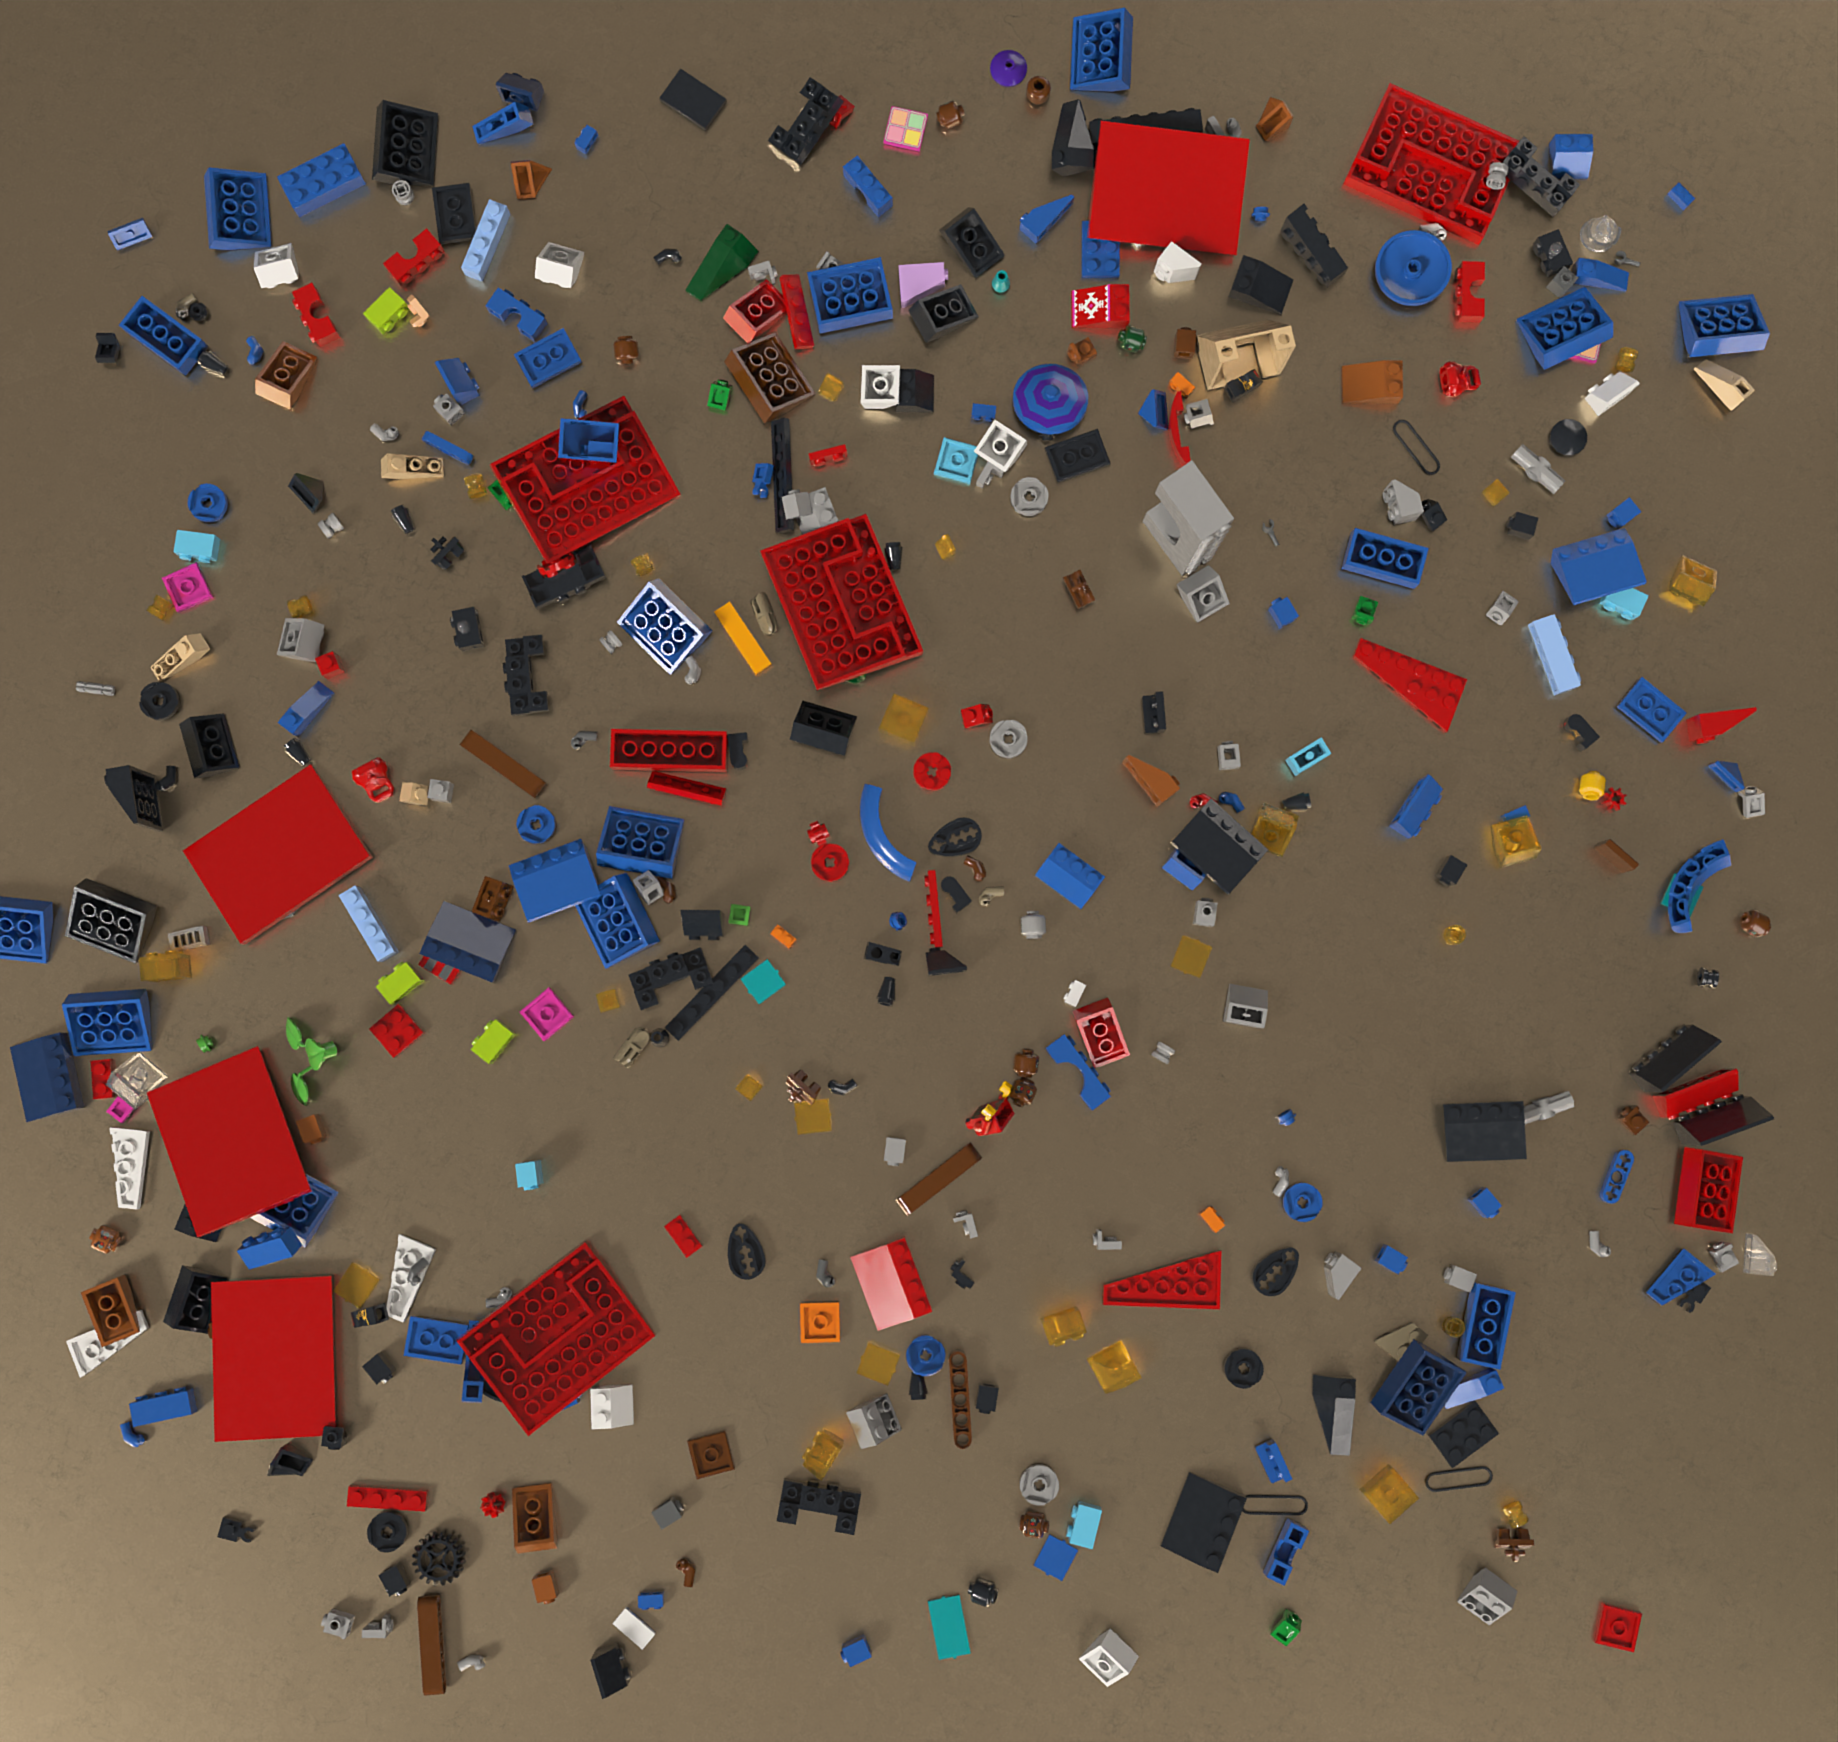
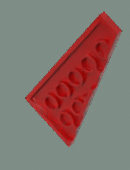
M1360 638L1353 657L1379 676L1384 683L1395 689L1394 691L1412 706L1428 716L1427 718L1432 722L1434 721L1445 733L1448 732L1467 679Z
M1222 1250L1104 1284L1103 1305L1220 1310Z

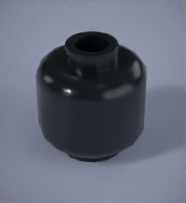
M977 1578L975 1583H970L968 1594L971 1595L973 1603L989 1607L991 1604H995L998 1589L994 1582Z

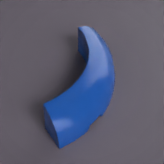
M864 784L860 801V820L866 842L875 857L890 872L910 882L917 862L897 851L889 842L882 829L879 818L882 788Z
M1724 839L1701 849V852L1692 859L1689 858L1676 874L1669 891L1668 900L1669 921L1674 932H1692L1690 907L1696 891L1711 875L1731 866L1730 854Z

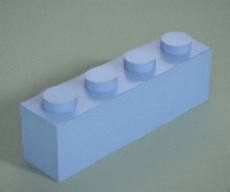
M489 199L461 266L466 276L483 282L510 217V212L506 205Z
M1555 614L1530 623L1528 626L1554 696L1581 686L1580 674L1574 668V658L1572 654H1569L1567 639L1561 633V623L1555 617Z
M355 885L339 895L340 899L376 960L384 962L398 954V949L362 888Z

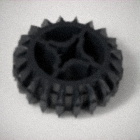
M434 1531L432 1536L426 1534L425 1539L421 1538L419 1540L420 1545L415 1546L414 1549L417 1552L412 1557L417 1560L412 1565L418 1566L415 1573H422L419 1577L421 1580L424 1577L427 1578L426 1584L433 1580L434 1586H437L439 1581L444 1586L446 1580L452 1583L453 1577L458 1578L460 1576L458 1571L464 1570L461 1564L466 1562V1559L462 1558L466 1551H460L464 1545L463 1543L457 1545L456 1542L459 1538L456 1537L452 1540V1533L445 1537V1531H441L440 1535H438L437 1531ZM440 1543L446 1545V1547L444 1549H438L435 1546L433 1547L431 1544ZM450 1550L452 1551L454 1556L453 1566L450 1564L451 1561L448 1558V1553L450 1552ZM425 1551L428 1553L427 1555L430 1558V1564L428 1566L425 1562ZM445 1552L442 1559L434 1565L433 1563L436 1561V1558ZM438 1567L441 1568L443 1571L446 1570L447 1572L436 1573L432 1570Z

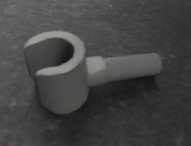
M1624 251L1616 253V256L1622 257L1621 260L1617 258L1614 260L1616 265L1626 263L1637 267L1640 266L1641 262L1627 258Z
M1269 519L1271 527H1266L1263 522L1262 530L1269 534L1276 547L1280 544L1273 531L1274 521Z

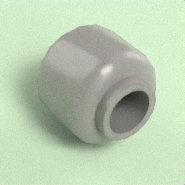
M1028 911L1027 915L1021 917V933L1026 936V939L1042 938V935L1046 933V918L1043 915H1039V911Z

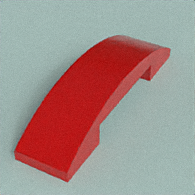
M1177 391L1170 408L1168 428L1172 449L1183 467L1191 461L1189 446L1181 447L1177 415H1181L1184 408L1181 391Z

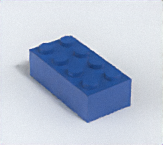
M345 143L277 176L290 204L299 217L366 184Z
M143 296L140 297L119 324L126 333L185 376L196 364L201 353L209 347L201 338Z
M1355 528L1350 534L1341 569L1415 589L1420 583L1429 548Z
M1474 1282L1471 1293L1469 1292L1457 1359L1476 1365L1501 1369L1516 1292Z

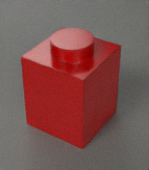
M331 651L315 658L321 675L327 680L345 673L339 655Z

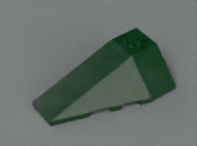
M726 224L715 239L685 291L699 301H703L725 282L732 280L736 274L747 269L759 251L742 233Z

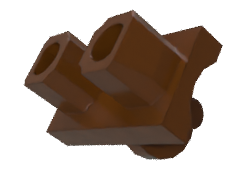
M1081 570L1063 577L1078 609L1095 601Z
M799 1070L795 1074L791 1073L788 1076L786 1084L789 1088L787 1092L791 1094L788 1100L791 1103L795 1100L802 1103L805 1100L812 1106L821 1087L816 1082H813L809 1087L806 1086L803 1082L808 1076L803 1070Z
M1510 1529L1497 1530V1540L1494 1542V1548H1511V1550L1504 1551L1505 1556H1511L1513 1562H1518L1519 1556H1525V1550H1519V1548L1530 1549L1531 1546H1535L1534 1539H1530L1528 1529H1517V1539L1510 1538Z

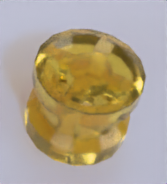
M647 554L640 555L631 561L632 566L636 568L637 576H643L654 569L653 565L648 561L649 557Z
M1453 925L1445 929L1443 937L1448 944L1455 945L1464 941L1466 932L1460 925Z

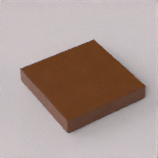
M1611 839L1599 842L1594 847L1622 873L1635 870L1639 865L1637 861Z
M726 1430L687 1440L696 1479L735 1470Z

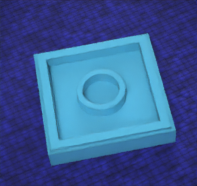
M944 437L934 475L970 484L978 454L974 452L977 446Z

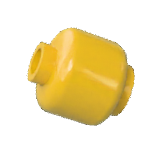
M1589 771L1582 775L1579 786L1580 794L1587 800L1599 799L1605 792V777L1598 771Z

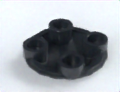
M1564 419L1553 426L1549 443L1557 452L1567 457H1572L1585 448L1588 435L1585 427L1580 422L1574 419Z

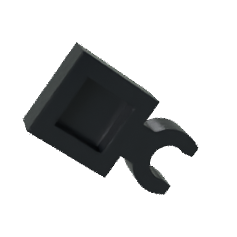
M1702 1282L1685 1292L1686 1297L1681 1298L1677 1305L1682 1307L1687 1302L1688 1308L1686 1312H1693L1695 1301L1701 1304L1711 1287Z
M224 1516L217 1537L237 1542L239 1537H241L244 1542L249 1543L253 1541V1538L247 1536V1531L254 1532L256 1528L254 1526L242 1527L244 1521Z

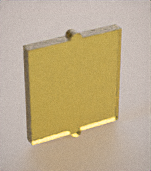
M1183 935L1170 967L1183 971V974L1188 973L1200 978L1212 947L1201 943L1199 939L1194 940Z
M828 1099L815 1100L812 1106L807 1102L794 1103L796 1114L794 1120L797 1123L798 1135L832 1131L830 1121L832 1114L829 1112Z
M352 1262L333 1292L344 1298L345 1302H350L361 1309L380 1279L369 1273L368 1269H363Z
M868 1342L864 1355L861 1356V1363L857 1374L888 1386L893 1373L896 1372L895 1367L900 1355Z

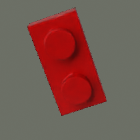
M843 444L808 453L811 465L815 466L825 465L827 461L831 460L834 462L845 459L844 457H847L846 445Z
M113 1060L90 1061L93 1099L114 1098Z
M681 1214L664 1226L686 1258L703 1246Z

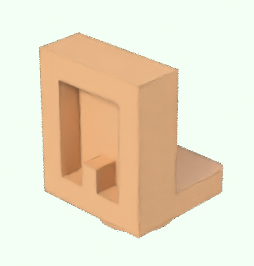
M410 295L406 299L409 302L407 307L414 315H417L409 322L414 327H420L427 322L426 318L429 315L417 299Z

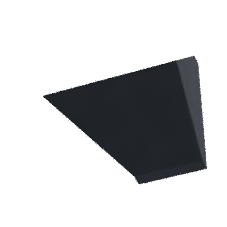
M287 1443L280 1448L270 1463L267 1476H303L313 1459L290 1443Z

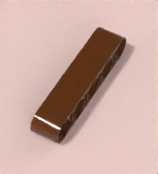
M471 729L459 744L534 798L537 797L546 784L542 779Z
M970 1142L895 1201L907 1216L981 1160L982 1156Z
M955 1349L949 1355L953 1435L955 1445L960 1449H966L972 1442L967 1358L964 1351ZM954 1355H962L963 1361L960 1364H955L952 1361ZM957 1374L965 1377L964 1381L960 1384L955 1383L953 1380ZM958 1394H963L966 1397V1400L961 1404L955 1401V1397ZM959 1414H964L967 1420L964 1423H958L956 1417ZM960 1434L967 1435V1442H958V1436Z
M420 1596L417 1600L423 1694L424 1696L445 1694L446 1674L440 1596Z

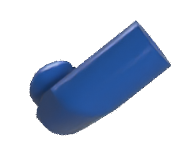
M130 1422L120 1424L123 1440L132 1447H139V1445L144 1444V1436L142 1434L137 1436L133 1434Z

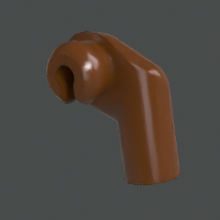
M967 855L963 864L973 868L976 881H982L986 877L983 863Z
M659 876L657 880L664 889L663 900L666 903H672L676 898L675 885L664 877Z
M682 1558L677 1561L676 1568L685 1575L683 1586L693 1587L695 1567L689 1560Z

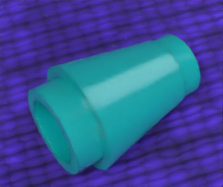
M1004 270L998 271L992 279V287L997 292H1005L1010 287V279Z

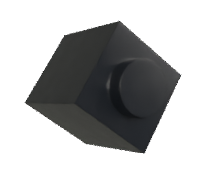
M1516 512L1512 517L1509 516L1506 524L1508 528L1507 534L1529 540L1535 534L1539 518Z
M1452 855L1447 856L1436 877L1445 886L1456 885L1467 864Z
M382 1351L362 1366L376 1385L381 1382L384 1384L394 1377L392 1373L396 1370Z
M979 1382L975 1407L979 1409L980 1413L990 1414L991 1411L995 1412L999 1390L998 1385Z
M401 1562L387 1568L378 1575L389 1597L393 1594H396V1596L403 1594L407 1591L406 1587L411 1583Z

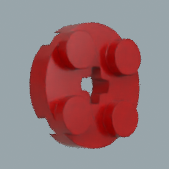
M570 552L548 565L543 560L541 561L542 566L537 565V568L541 575H547L550 578L557 575L558 570L573 567L575 565V557Z
M938 752L925 753L914 764V779L921 788L931 791L940 790L947 785L951 777V765L946 757ZM929 767L937 768L936 776L933 777L932 774H927Z
M837 844L820 845L813 852L811 858L814 874L819 879L828 882L841 879L847 873L849 867L847 852ZM827 858H834L835 861L833 863L835 866L826 867L827 862L825 860Z

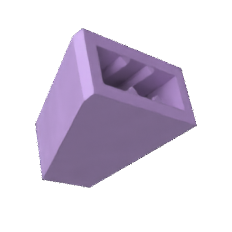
M944 262L899 265L901 308H905L915 303L918 299L924 298L945 287V280H948V269H944Z

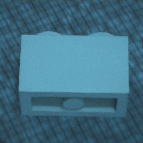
M177 530L174 553L180 556L179 558L182 560L191 561V558H196L204 563H210V560L217 561L220 538L214 534Z
M1631 588L1604 596L1599 604L1603 605L1608 611H1616L1621 613L1623 618L1632 620L1640 616L1649 595Z
M1321 737L1288 757L1285 761L1293 774L1297 776L1332 753Z
M541 1160L515 1164L518 1188L523 1187L524 1191L539 1188V1184L544 1183Z
M1081 1501L1077 1502V1506L1073 1505L1071 1512L1073 1522L1072 1525H1068L1066 1537H1069L1070 1544L1093 1549L1102 1513L1100 1506Z

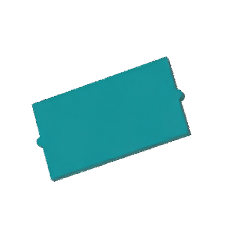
M943 1595L942 1598L929 1600L928 1606L939 1660L951 1657L956 1659L957 1656L971 1654L960 1595L948 1597Z

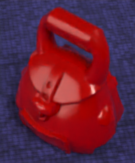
M1448 361L1440 368L1441 387L1446 396L1456 397L1465 390H1476L1481 385L1479 369L1475 366L1461 365L1455 361ZM1469 370H1471L1473 385L1470 384Z
M380 757L352 770L353 781L365 789L372 801L380 803L393 796L394 787L387 776L388 767L386 762ZM384 785L389 787L388 790L374 796L373 791L378 790Z

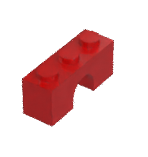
M427 228L412 239L418 248L415 257L405 259L396 252L383 263L387 271L400 286L410 283L416 274L425 271L432 261L440 259L442 253L445 252L441 244Z
M1462 261L1455 271V279H1458V286L1455 288V297H1458V304L1455 306V316H1458V322L1480 323L1485 317V298L1474 297L1470 292V287L1481 286L1485 281V262Z
M311 282L292 291L294 296L292 302L297 310L300 309L302 313L300 318L304 326H308L310 329L308 335L313 343L316 342L319 347H322L339 339V333L328 315L320 319L314 318L315 311L325 305L315 285Z

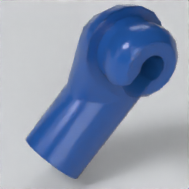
M250 336L246 339L251 348L247 361L254 365L260 361L263 348L254 336Z
M582 390L578 392L573 401L574 416L577 419L587 414V411L582 409V405L588 394Z
M1222 792L1218 797L1220 803L1232 805L1236 813L1245 809L1235 793Z

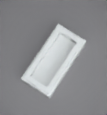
M627 1607L613 1622L614 1626L642 1650L656 1634L654 1630Z

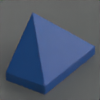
M1153 389L1150 391L1138 414L1153 427L1164 430L1169 429L1166 392Z
M1717 760L1708 765L1733 791L1738 792L1745 788L1738 763Z

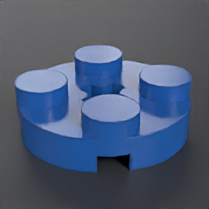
M201 484L189 494L188 508L193 516L202 522L219 521L227 510L228 501L226 494L213 484ZM210 498L212 505L206 508L203 502Z
M534 805L524 809L519 814L516 825L520 836L525 841L532 844L547 842L553 836L556 829V820L547 808ZM540 820L541 827L533 830L534 826L531 823Z
M1296 1183L1285 1190L1283 1208L1290 1218L1299 1222H1308L1313 1220L1321 1211L1323 1205L1322 1196L1314 1186L1307 1183ZM1300 1197L1308 1201L1304 1208L1297 1203Z
M931 1336L917 1337L907 1349V1364L916 1375H934L943 1367L945 1349L940 1342ZM924 1351H927V1354H931L928 1361L920 1357Z

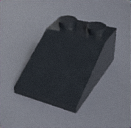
M968 207L939 229L948 245L974 278L1005 256L975 208Z
M1243 255L1228 297L1282 315L1293 279L1260 260Z
M961 284L918 299L908 310L926 343L941 338L979 317Z
M681 910L684 936L689 937V940H700V937H708V940H719V937H724V913L722 911Z

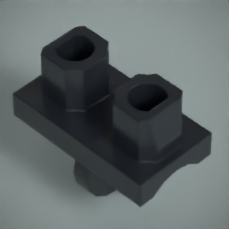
M444 536L439 541L435 538L431 540L435 545L430 550L435 553L440 549L431 562L444 570L452 564L445 557L449 551L456 557H459L464 552L456 537H453L444 547L442 545L447 541Z

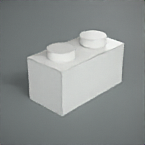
M1077 980L1071 982L1069 986L1070 991L1069 993L1066 992L1064 1002L1076 1007L1086 985Z

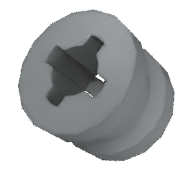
M611 630L607 632V636L599 639L610 654L614 652L616 647L623 645Z
M1158 1042L1156 1051H1153L1151 1055L1168 1064L1170 1062L1169 1058L1175 1053V1050L1162 1042Z

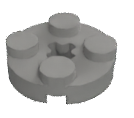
M1026 477L1019 480L1012 488L1010 499L1017 513L1024 516H1034L1044 510L1049 495L1046 486L1040 480ZM1027 492H1031V495L1035 496V498L1028 501L1024 496L1027 495Z
M1003 720L992 728L989 742L992 750L997 755L1010 759L1024 751L1028 737L1026 729L1021 723L1015 720ZM1011 734L1013 736V743H1005L1004 735L1009 736Z
M1035 1464L1027 1467L1022 1473L1020 1490L1029 1503L1045 1505L1057 1496L1059 1481L1056 1473L1050 1467L1043 1464ZM1038 1480H1042V1483L1045 1484L1040 1490H1037L1034 1482H1038Z

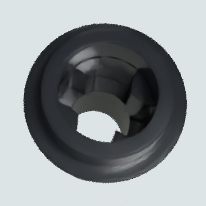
M204 350L199 356L198 364L201 365V368L221 375L226 373L228 365L211 351Z
M404 504L391 510V517L405 534L415 530L409 509Z
M901 542L885 543L886 548L884 550L889 569H901L903 550Z
M293 738L283 746L286 750L285 753L302 767L311 761L300 740Z
M1302 792L1283 800L1285 811H1307L1308 808H1312L1309 793L1304 794Z
M884 977L877 995L878 1004L893 1006V1002H895V978Z
M657 1028L651 1032L650 1041L655 1047H663L669 1041V1034L665 1029ZM656 1034L661 1036L659 1041H656V1038H654Z
M911 1372L909 1388L911 1400L926 1399L928 1392L924 1376Z

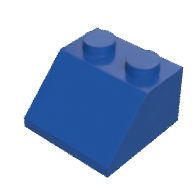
M1593 134L1554 135L1549 143L1550 173L1555 178L1561 179L1567 173L1574 179H1588L1593 156Z
M459 358L435 362L459 406L480 396L477 391L479 386L475 378L470 379L468 375L471 371L466 362L462 363Z
M1176 848L1162 867L1192 891L1206 876Z

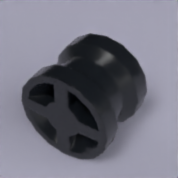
M1701 967L1697 975V985L1701 987L1706 985L1709 988L1715 989L1719 982V971L1714 969L1709 971L1707 968Z

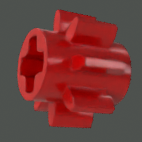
M1613 787L1608 789L1609 793H1604L1603 795L1605 798L1602 804L1608 806L1607 810H1611L1614 807L1618 811L1620 810L1619 805L1627 804L1624 801V797L1627 794H1623L1621 788L1614 791ZM1613 797H1616L1617 800H1616V801H1612V798H1613Z
M818 821L811 823V829L807 830L812 844L817 842L818 846L827 843L825 838L830 835L825 824L819 825Z
M491 1492L481 1499L483 1502L480 1509L485 1513L484 1516L491 1515L492 1518L498 1517V1513L504 1512L503 1508L506 1501L501 1497L502 1494L495 1495L494 1492Z

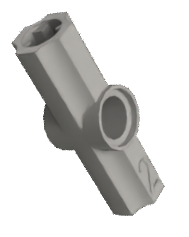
M1524 444L1511 456L1512 459L1526 470L1525 472L1530 479L1536 482L1539 481L1553 494L1564 484L1565 480L1551 468V464L1545 458L1535 455Z
M1569 1091L1552 1097H1543L1533 1101L1532 1104L1524 1106L1525 1124L1551 1118L1558 1112L1574 1107V1100Z

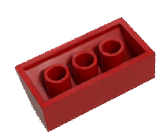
M1723 1068L1652 1095L1660 1117L1668 1118L1669 1120L1675 1119L1683 1111H1686V1113L1693 1112L1698 1109L1697 1106L1704 1104V1106L1714 1104L1717 1098L1726 1099L1732 1097L1733 1092L1739 1090L1737 1068Z

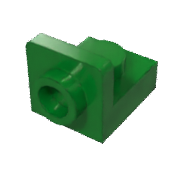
M722 379L714 381L711 384L707 406L726 410L733 385H729L728 381Z
M498 480L487 487L505 510L512 507Z
M1360 596L1352 618L1362 625L1371 624L1374 620L1373 616L1378 602Z
M1286 1609L1283 1612V1618L1273 1627L1270 1635L1287 1646L1300 1633L1302 1620L1297 1614Z

